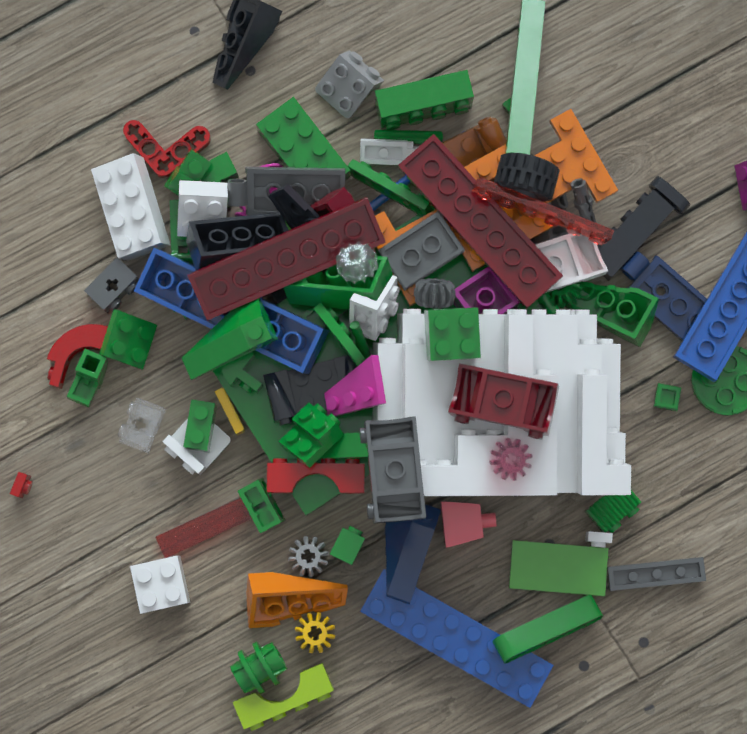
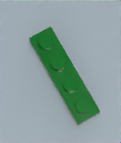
M352 159L348 164L351 177L422 217L432 212L430 202L422 194L416 195L411 192L405 184H397L387 174L375 172L366 162H358Z

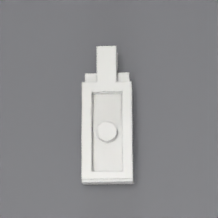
M361 139L360 162L399 165L419 146H413V141Z

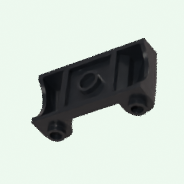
M349 355L314 364L309 374H303L295 369L263 375L274 423H279L280 426L294 423L292 418L308 402L313 406L318 403L327 411L324 393L353 371L357 365Z

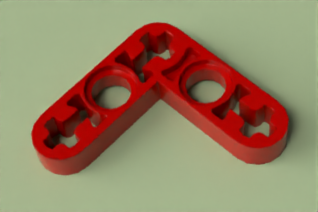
M130 120L123 128V133L129 143L140 156L144 157L145 162L155 174L161 178L170 177L176 166L179 167L185 157H177L175 151L178 147L185 146L188 148L189 153L192 148L186 141L189 139L192 143L196 140V133H205V140L203 142L197 140L193 144L195 152L200 153L211 141L208 129L203 126H195L164 151L139 121ZM131 127L135 129L139 127L138 133L143 138L140 142L134 134L129 136ZM147 143L155 145V152L151 155L143 153V146ZM172 154V157L178 163L174 165L172 161L167 165L168 171H158L160 169L159 163L163 162L166 164L169 162L170 157L168 155Z

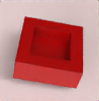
M18 471L10 494L19 498H23L24 494L28 495L32 487L31 476Z

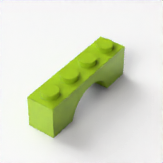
M321 663L300 672L298 689L286 700L270 701L256 691L233 701V705L243 729L250 728L253 731L263 727V721L272 718L274 722L286 717L285 712L294 708L297 712L309 706L308 702L313 699H317L320 702L330 698V692L334 691L324 664Z

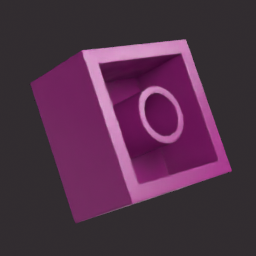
M489 267L454 289L456 291L454 306L456 308L478 307L479 314H483V309H498V314H507V309H517L520 303Z

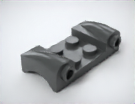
M416 416L393 420L365 421L364 428H359L360 443H365L368 452L372 492L371 503L367 504L368 519H373L374 524L425 519L426 511Z

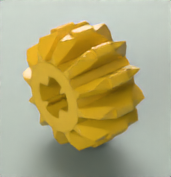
M320 612L317 613L316 620L314 621L312 614L308 613L309 623L303 618L299 619V622L305 627H295V631L303 632V635H299L295 639L296 641L305 640L300 646L302 649L307 644H310L309 653L314 652L315 645H317L319 653H322L323 647L321 643H324L328 648L331 647V643L326 640V637L335 639L334 634L327 632L335 629V625L326 627L325 624L330 618L327 616L321 622ZM312 626H317L316 629L320 628L322 630V633L319 634V639L315 640L313 639L314 636L312 638L309 636Z

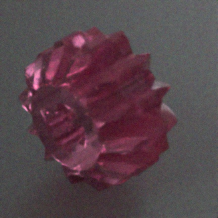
M507 437L504 441L505 446L499 441L496 442L499 451H490V454L496 456V459L489 460V464L497 465L493 472L495 474L502 472V479L506 480L510 474L511 480L515 481L517 480V472L522 477L526 475L522 468H531L532 465L525 461L533 456L530 453H525L529 448L527 444L520 446V439L516 438L512 443L511 439ZM509 453L516 456V460H512V465L506 462V457L509 458Z

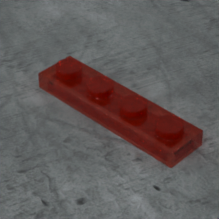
M239 498L156 536V540L164 558H168L251 520L252 517L242 499Z

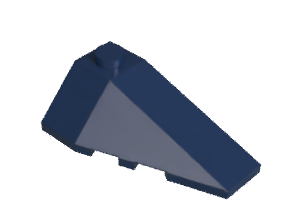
M426 504L425 519L387 522L384 527L386 538V596L409 605L441 509Z

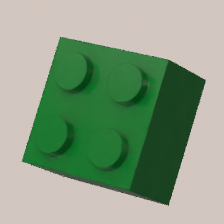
M478 307L424 310L427 360L481 358Z

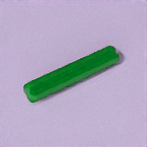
M375 130L374 139L413 141V144H423L433 134L443 142L442 131Z

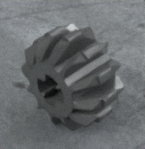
M421 279L416 282L414 288L415 302L417 305L424 306L425 308H448L454 304L455 285L451 281L444 279Z

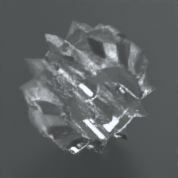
M359 241L354 246L349 243L348 248H340V254L336 256L337 271L346 282L352 280L354 284L358 280L365 282L366 277H373L374 271L378 269L377 255L368 243L363 246Z

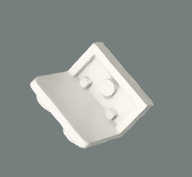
M187 419L172 436L168 435L163 440V443L167 445L164 450L174 459L179 456L184 461L182 466L192 475L195 471L201 475L229 445L231 439L214 424L210 452L185 449L183 445Z

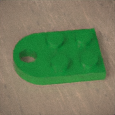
M322 303L313 308L353 362L357 366L364 362L366 359L358 350L355 338L351 335L346 325L338 320L339 317L330 307L327 310Z

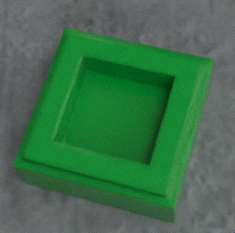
M658 383L653 407L678 411L681 387Z

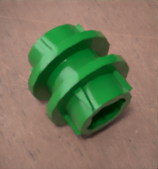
M256 641L252 644L255 650L254 653L247 656L243 650L237 652L240 660L230 666L237 683L244 693L257 689L260 694L264 693L263 683L271 679L275 686L280 684L278 675L288 669L273 642L261 647Z

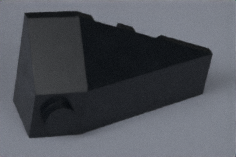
M233 0L226 19L230 22L228 32L223 33L222 41L225 42L224 50L218 56L212 83L227 90L231 87L273 34L280 21L281 10L260 0Z

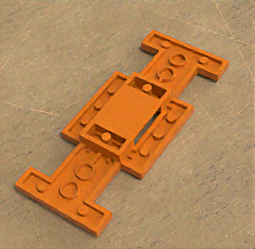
M572 109L550 120V124L560 142L534 155L553 163L560 169L552 200L534 202L519 199L501 192L494 186V181L483 187L530 240L556 226L545 205L571 191V182L579 178L585 180L587 188L596 203L618 192L615 183ZM506 144L464 167L481 186L495 179L500 157L502 154H505ZM437 210L428 213L395 231L384 211L377 214L375 217L386 243L376 248L379 250L436 213ZM446 221L465 249L462 255L471 271L473 272L486 265ZM397 281V285L409 306L416 303L414 296L416 284L404 291Z

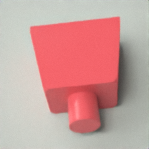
M441 502L445 548L484 538L483 528L497 526L495 513L481 514L480 504Z

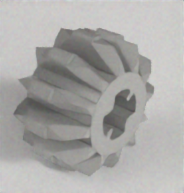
M304 536L305 545L302 546L299 540H295V544L299 549L296 550L292 547L289 549L290 552L296 553V557H289L288 561L297 560L298 563L293 565L292 569L296 570L299 566H302L301 576L305 574L306 568L309 569L310 577L314 576V567L321 573L323 570L318 565L319 562L323 565L328 564V561L322 560L321 556H328L329 552L324 551L320 553L319 550L325 546V543L322 542L316 547L317 537H314L312 543L309 544L308 536ZM310 549L311 553H315V559L312 558V563L302 559V554H306L305 550Z

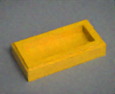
M220 388L216 390L215 393L236 435L244 433L245 428L225 389Z

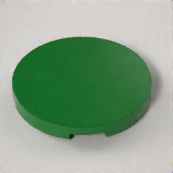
M738 346L735 347L715 382L692 370L691 385L694 395L707 410L725 416L736 415L747 410L746 349Z

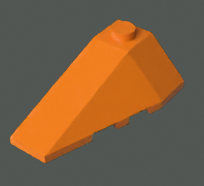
M274 572L249 573L246 589L248 627H274L280 625L281 620L292 617L294 620L302 618V614L308 612L321 613L344 606L346 604L348 586L346 584Z

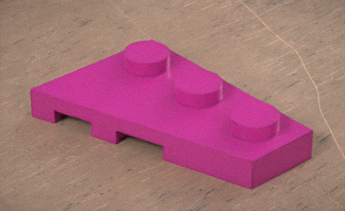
M371 355L324 393L328 415L332 413L336 417L386 404L378 355Z

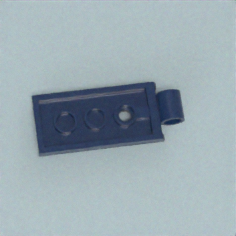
M636 251L620 270L626 277L634 281L629 287L638 288L659 298L654 317L677 338L683 341L707 298L659 256L655 255L650 263L643 254ZM658 287L665 289L664 295L657 294L656 290Z

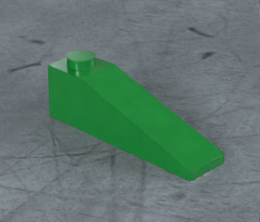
M581 281L579 284L582 285L583 291L577 292L580 295V299L573 298V306L566 302L565 307L569 310H590V315H597L598 326L641 347L652 327L659 298L638 288L595 285L590 282Z

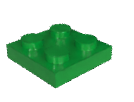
M114 309L99 355L143 370L157 324Z

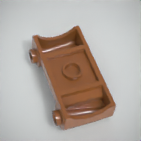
M486 117L478 121V125L442 143L465 167L505 145L506 138L498 120L493 117Z

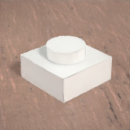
M588 531L586 532L585 541L591 542V547L606 548V543H612L613 533Z

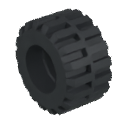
M505 153L500 157L493 184L501 192L519 199L534 202L550 201L553 199L560 169L553 163L540 157L524 153Z

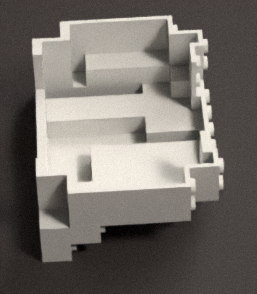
M403 309V314H397V343L396 338H379V342H373V355L379 356L386 404L373 407V420H393L416 416L424 496L557 495V493L631 495V465L625 463L626 433L620 432L621 344H614L613 339L597 338V315H590V310H556V315L546 314V310H532V314H527V310L507 309V314H498V309H483V314H479L481 358L427 360L424 314H421V309ZM459 363L558 383L559 391L549 436H543L542 440L528 437V432L523 429L477 419L475 421L469 420V424L455 422V417L451 416L448 410L456 387Z

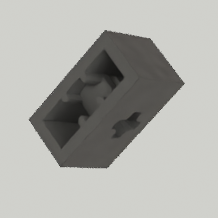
M116 257L84 291L106 313L110 310L113 312L114 309L116 310L122 304L121 299L126 294L130 295L134 292L139 278ZM111 283L117 284L118 290H111L109 285Z

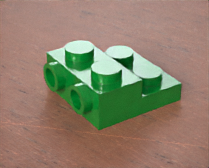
M309 402L292 418L295 426L278 441L284 449L308 468L344 435L339 428L340 421L332 413L326 416L327 412L320 404L317 403L313 406Z

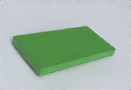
M512 540L509 588L605 596L608 548Z

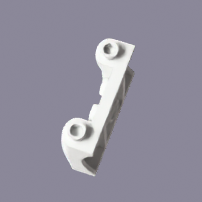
M581 226L571 230L570 234L536 244L537 248L563 275L547 292L606 275L608 269L600 255L592 226L588 228Z

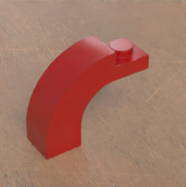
M87 324L75 327L64 333L54 343L47 356V360L55 363L54 367L51 366L48 372L47 379L50 380L49 385L62 389L71 360L78 353L84 351V349L100 351L108 326Z

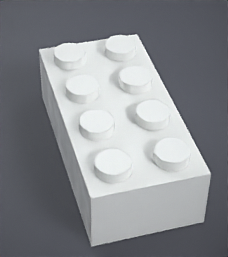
M132 153L91 169L118 259L130 261L151 253L153 248L162 249L170 246L144 157Z

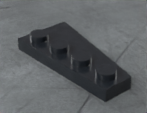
M289 184L272 191L268 195L290 229L321 217Z

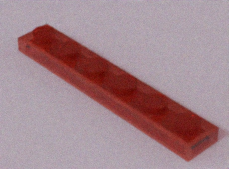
M482 177L475 181L472 191L476 192L477 196L484 200L493 199L500 202L499 205L504 208H516L521 210L523 215L530 218L539 217L544 219V223L553 227H558L559 225L566 228V231L572 235L580 236L581 234L589 237L588 240L595 244H605L612 239L614 230L500 186Z

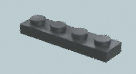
M703 557L607 567L609 591L706 581Z

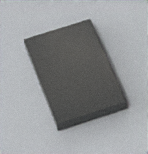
M437 211L380 248L378 252L381 256L388 257L393 275L397 277V281L403 290L406 291L419 280L426 278L464 253L465 249L442 215Z

